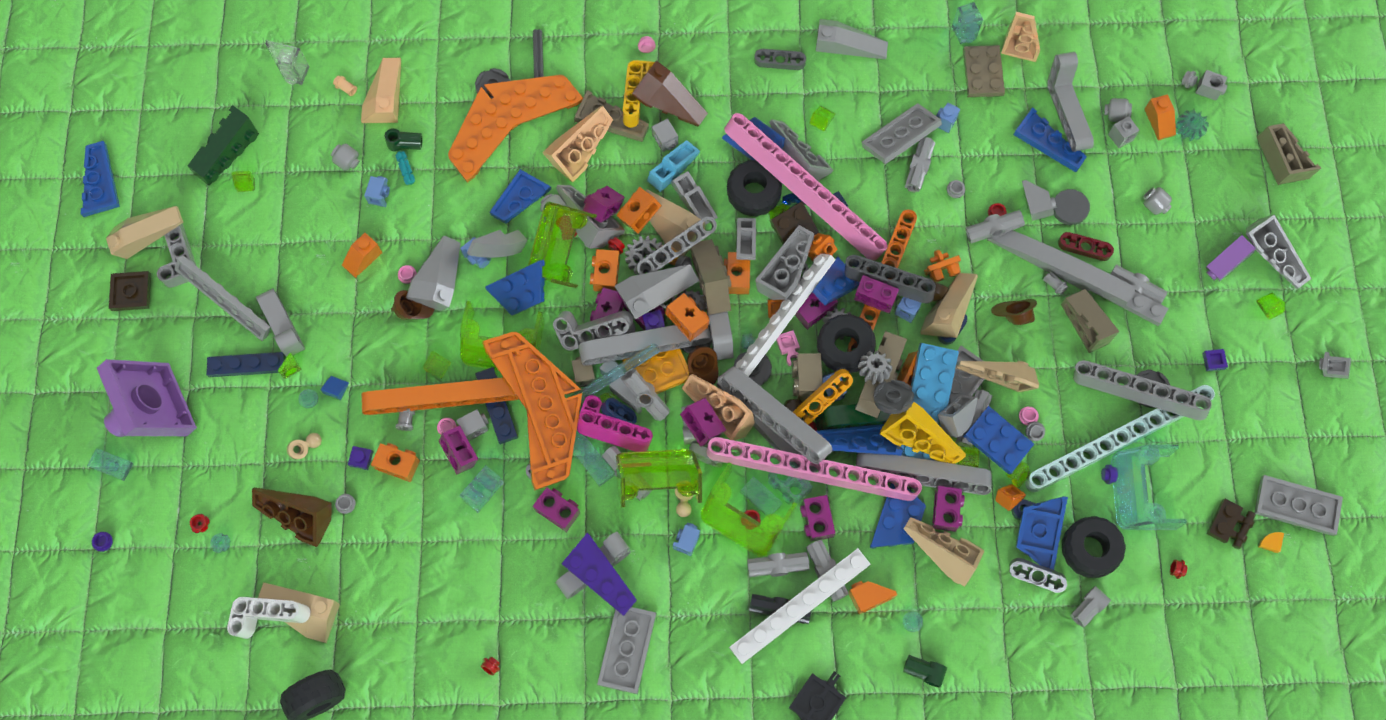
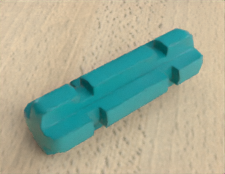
M399 151L395 156L397 162H400L398 165L404 177V182L406 185H412L415 182V177L411 174L413 172L406 152Z

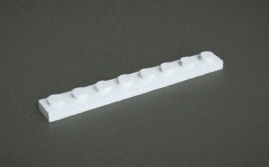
M820 254L814 259V263L809 270L804 272L803 278L797 287L781 303L779 310L770 318L767 326L760 331L755 342L748 347L744 357L736 363V367L748 377L834 263L835 259L832 255Z
M857 548L729 647L741 664L745 663L871 564Z

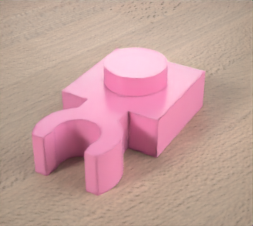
M794 330L780 334L776 339L781 355L787 354L786 362L788 366L792 365L791 358H797L799 353L796 351L800 349Z

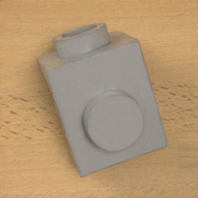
M1325 352L1324 358H1320L1319 369L1323 371V376L1349 379L1351 358L1332 357L1329 352Z

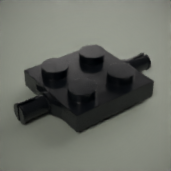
M833 671L828 681L812 673L789 709L796 713L801 720H832L846 699L834 686L841 676Z

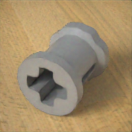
M407 409V411L398 412L399 419L395 428L402 431L413 430L412 418L415 415V411Z

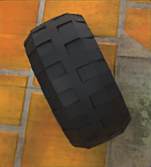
M745 161L731 171L727 182L728 199L733 207L744 215H765L776 207L781 198L782 183L758 161ZM750 183H758L764 187V190L759 193H751L744 187Z
M841 314L829 319L822 326L817 340L818 353H821V360L825 365L835 372L840 369H846L850 374L860 371L858 365L861 362V357L863 355L866 356L869 351L874 354L876 347L875 334L871 326L861 317L852 314ZM850 336L857 341L858 347L853 351L843 352L836 347L835 341L839 337Z
M1098 516L1079 519L1068 528L1062 539V554L1066 563L1074 572L1083 577L1100 578L1106 576L1120 566L1125 556L1126 544L1118 527L1109 520ZM1085 537H1091L1100 542L1103 550L1101 557L1091 556L1084 547Z
M324 670L309 675L289 686L282 692L280 704L288 720H308L339 704L345 697L346 689L337 672Z

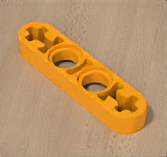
M846 369L836 371L798 406L793 413L797 417H803V421L809 425L852 385L853 378L849 371ZM840 377H846L847 380L845 382L840 381ZM826 389H833L834 392L831 396H824ZM812 402L819 403L817 409L811 410L809 408Z

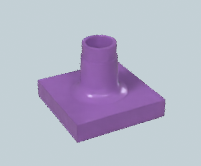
M106 359L97 367L113 407L111 412L104 418L105 427L111 434L117 437L188 436L197 429L169 363Z

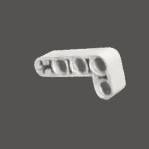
M238 597L232 604L227 630L230 635L248 639L255 632L257 619L304 623L310 617V608L295 601Z

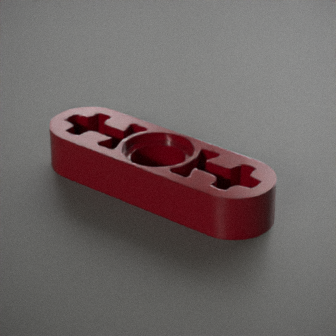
M1071 232L1063 233L1058 240V245L1062 250L1100 261L1109 260L1114 253L1113 246L1108 242ZM1066 238L1069 239V242H1070L1069 245L1066 244V241H1065ZM1081 243H1088L1091 249L1088 251L1082 249ZM1103 248L1106 249V255L1103 254Z

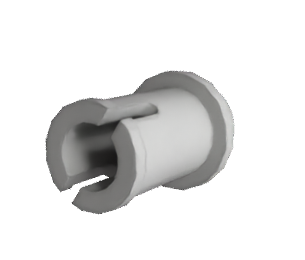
M1052 271L1043 279L1055 290L1056 294L1059 293L1061 295L1068 288L1067 283L1062 282Z

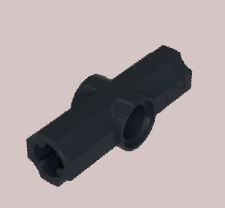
M752 594L749 612L770 616L790 600L781 597L770 598ZM811 611L797 622L809 624Z

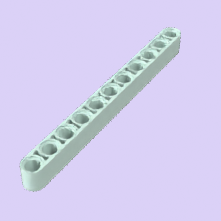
M1202 385L1190 391L1197 394L1202 393L1210 400H1213L1215 396L1214 390L1208 385ZM1157 408L1035 470L1026 479V488L1031 492H1039L1185 416L1173 413V416H1170L1167 411ZM1150 418L1155 419L1157 425L1152 424ZM1133 426L1138 427L1140 433L1135 432ZM1117 435L1122 436L1124 442L1119 441ZM1100 443L1107 446V451L1100 447ZM1083 452L1089 453L1091 459L1085 458ZM1066 461H1071L1074 464V468L1068 467ZM1049 469L1055 470L1057 472V476H1052L1049 472ZM1032 478H1037L1040 481V485H1035Z

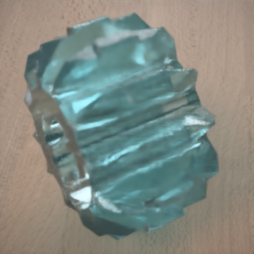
M1194 109L1191 112L1186 110L1177 119L1176 128L1179 129L1177 134H1183V139L1188 137L1189 141L1200 139L1206 134L1207 127L1209 126V123L1206 122L1207 116L1202 117L1201 112L1196 113Z

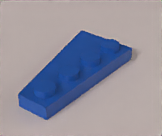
M1032 107L1013 135L1074 172H1077L1087 156L1081 151L1073 152L1069 141L1062 138V133L1051 128L1048 125L1049 122L1045 118H1040L1036 114L1037 111Z
M101 141L86 145L84 159L85 176H83L84 193H82L83 208H81V215L83 217L120 207L106 143Z
M884 424L816 431L831 444L832 451L900 456L903 452L902 447L893 444L880 434Z

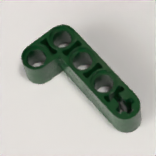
M857 404L827 407L815 418L817 431L881 425L886 423L891 414L880 411L878 418L855 410Z

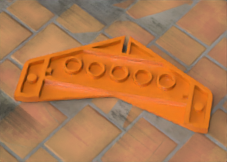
M564 75L484 84L486 90L493 98L491 99L484 89L480 88L449 150V160L465 181L469 182L479 173L480 168L511 130L522 123L558 110L575 107L582 102L583 97Z
M510 332L484 340L482 344L485 352L527 410L531 482L534 491L565 480L570 474L582 393L565 398V395L580 391L581 389L518 332Z

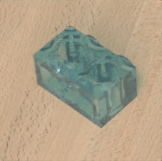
M974 2L957 8L952 28L960 44L970 43L977 39L983 18Z
M768 473V483L775 490L778 489L782 493L781 496L788 504L792 503L794 507L812 491L813 486L805 479L787 476V479L779 480L776 473ZM798 487L801 493L798 495L792 494L790 489Z
M485 465L459 496L463 502L478 513L502 486L503 481L501 477Z

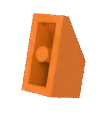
M1168 94L1150 99L1144 110L1157 139L1161 140L1175 136V109Z
M364 233L351 245L342 266L356 278L382 254L379 245Z
M859 581L851 585L852 589L848 592L859 615L897 596L896 591L869 581L865 583Z

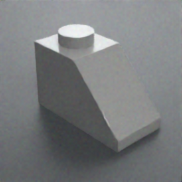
M1027 180L1022 181L1032 221L1054 215L1053 209L1057 208L1054 197L1050 198L1049 191Z
M961 395L938 414L941 428L949 436L960 437L971 427L978 401L977 397Z

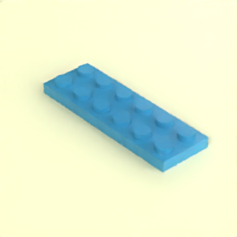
M919 343L911 382L914 402L921 406L941 427L938 414L948 406L959 351ZM901 445L903 449L901 456L937 461L930 458L929 454L921 451L916 453L912 451L911 447Z

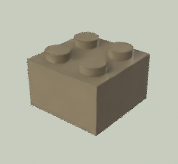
M821 353L797 354L796 360H793L792 378H796L794 379L793 396H796L802 402L822 385Z

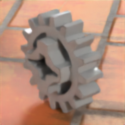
M639 236V241L633 239V246L627 245L630 251H625L627 256L625 260L629 264V269L634 268V274H637V264L635 261H641L644 259L645 254L649 255L654 252L651 247L657 250L662 246V243H657L656 238H653L651 241L649 236L645 240H643L642 236ZM658 252L655 259L657 262L662 263L661 261H665V256L663 253ZM642 263L640 271L644 274L649 272V265Z

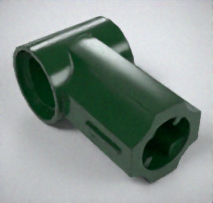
M395 128L388 129L385 132V141L388 149L391 151H399L401 149L421 150L422 133L400 132Z
M908 655L903 672L920 678L931 686L941 688L947 667L937 662H927Z

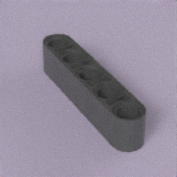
M850 255L846 258L845 275L851 280L860 282L864 275L898 288L897 295L925 304L930 303L934 299L936 285L931 279L858 255Z

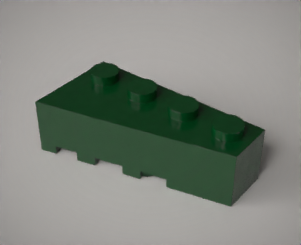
M234 105L229 109L231 112L226 119L222 118L219 122L221 127L218 131L210 134L206 147L202 146L187 165L194 175L209 186L219 178V175L225 169L231 166L232 162L259 135L250 118Z

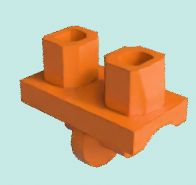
M940 250L934 251V257L930 258L932 265L924 270L925 275H930L934 282L944 279L942 273L944 269H947L950 277L958 275L961 272L958 264L961 261L960 256L946 259L949 257L947 252L942 254Z

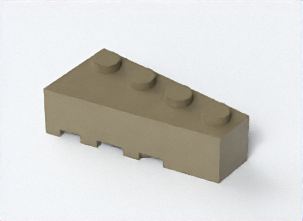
M712 239L700 241L691 247V255L699 279V285L703 291L704 302L707 303L708 315L731 311L728 287H731L730 276H727V269L723 265V259L719 254L718 246H714Z
M885 331L878 348L879 355L885 353V359H891L892 371L890 372V377L887 380L884 379L886 383L897 379L898 373H895V371H899L903 360L900 357L907 341L906 338ZM870 379L865 382L855 409L878 418L881 411L874 403V391L880 384L877 380L875 384H872Z

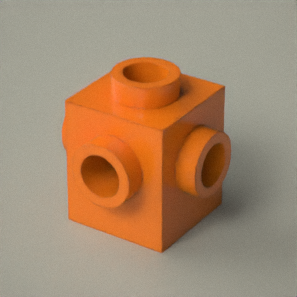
M817 233L814 236L808 253L812 262L820 254L833 256L838 250L834 244V239L830 235Z

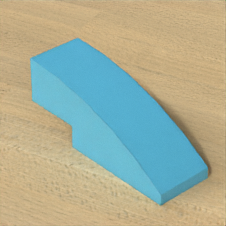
M686 140L663 157L662 163L649 172L647 181L661 192L692 163L700 153V150Z

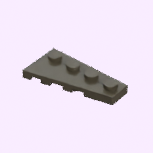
M586 91L574 117L575 122L579 123L597 108L603 106L613 119L607 130L608 132L643 142L649 129L648 123L639 119L637 126L632 128L625 126L621 108L616 105L613 107L606 103L605 99L593 96L592 92Z

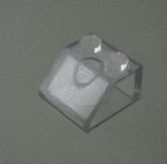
M266 40L265 44L285 81L293 85L295 83L302 85L309 65L301 49Z

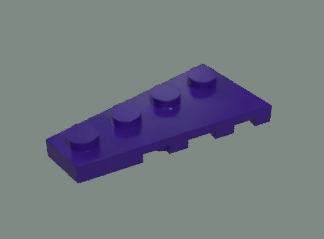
M587 532L561 564L624 616L637 599Z

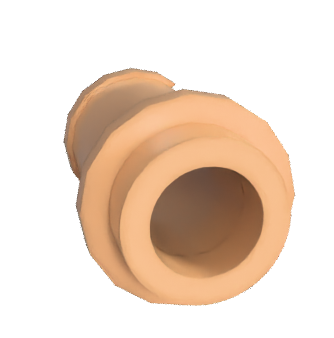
M337 76L333 81L336 89H341L349 96H353L357 91V87L348 82L344 76Z

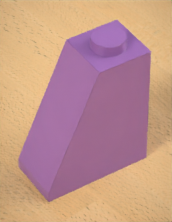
M1241 235L1206 266L1208 270L1206 272L1212 280L1217 279L1220 282L1250 257L1256 248Z

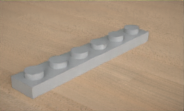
M183 255L177 259L175 271L258 339L263 341L267 338L270 326L265 320L260 319L250 308L239 302L237 297L228 293L221 284L216 283L206 272L195 266L193 261L188 260Z

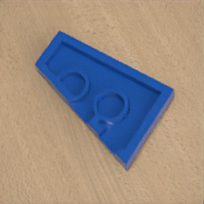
M520 169L489 213L506 224L551 190V186Z
M837 256L834 263L812 292L825 306L857 289L860 282L846 277L845 264Z

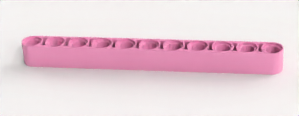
M740 113L733 114L724 128L725 133L867 259L876 261L887 249V243L879 234Z
M719 437L712 438L706 449L707 456L714 461L905 501L914 500L922 490L921 483L914 478L824 459L819 464H813L800 454ZM718 446L721 451L715 452L711 447ZM737 450L740 452V455L734 456L731 451ZM756 454L760 459L753 460L750 455ZM776 458L779 464H773L770 459ZM795 462L799 468H792L789 463ZM810 466L816 467L817 470H818V472H817V473L812 472V471L809 469V467H810ZM829 470L835 471L837 476H831ZM848 475H854L857 480L852 481L851 479H849ZM868 478L874 479L876 485L870 484ZM887 483H893L895 485V489L889 488ZM907 486L912 487L915 493H910L907 490Z

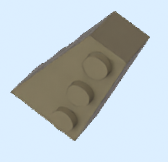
M1284 123L1268 126L1257 136L1278 185L1310 179L1321 169L1318 164L1315 165L1308 157L1310 154L1307 150L1303 151L1297 144L1299 141Z
M1086 289L1066 297L1062 302L1061 306L1089 353L1110 344L1119 333V330Z

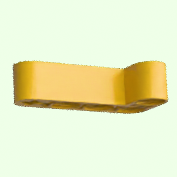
M633 60L628 63L623 102V123L627 127L632 128L639 123L641 102L631 94L655 63L653 61Z

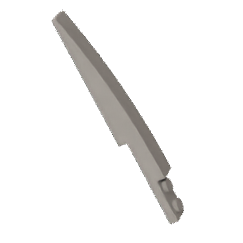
M1008 231L998 239H987L1049 273L1052 271L1058 278L1081 290L1086 289L1087 292L1090 290L1157 326L1161 324L1169 309L1136 292V287L1016 231Z

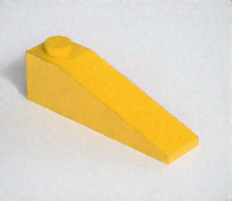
M915 402L907 411L900 414H891L880 430V434L893 444L900 447L902 444L911 447L913 452H924L929 454L930 458L940 462L956 464L966 457L965 452Z

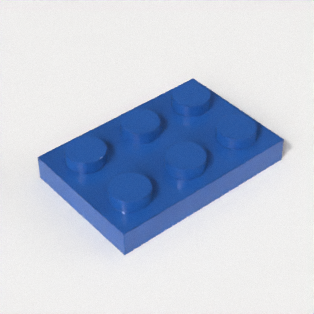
M989 406L985 408L963 436L1008 474L1015 470L1034 445L1032 441Z

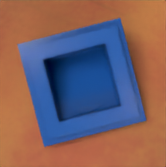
M331 376L322 386L321 391L323 394L341 400L349 382Z

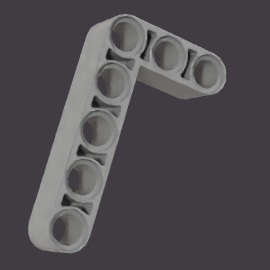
M1068 52L1055 55L1048 77V90L1070 147L1075 152L1093 148L1094 140L1072 86L1078 66V57L1076 52Z
M705 217L639 261L636 265L637 274H644L640 271L642 263L649 265L650 270L648 273L662 268L712 234L717 227L716 221L711 217ZM704 221L711 223L712 228L710 231L703 229ZM689 231H692L696 234V240L694 242H691L687 239V233ZM673 242L680 244L681 249L679 252H674L671 249ZM658 252L665 255L663 263H659L655 259ZM675 296L671 298L670 303L675 300ZM663 303L660 304L662 308H666L668 306L664 305Z

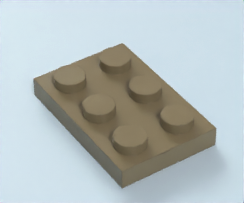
M1000 45L964 46L963 55L968 97L1004 96L1005 89Z

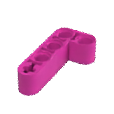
M594 395L585 398L577 424V431L580 434L634 452L645 453L648 451L653 438V434L649 429L599 413L602 404L601 399Z

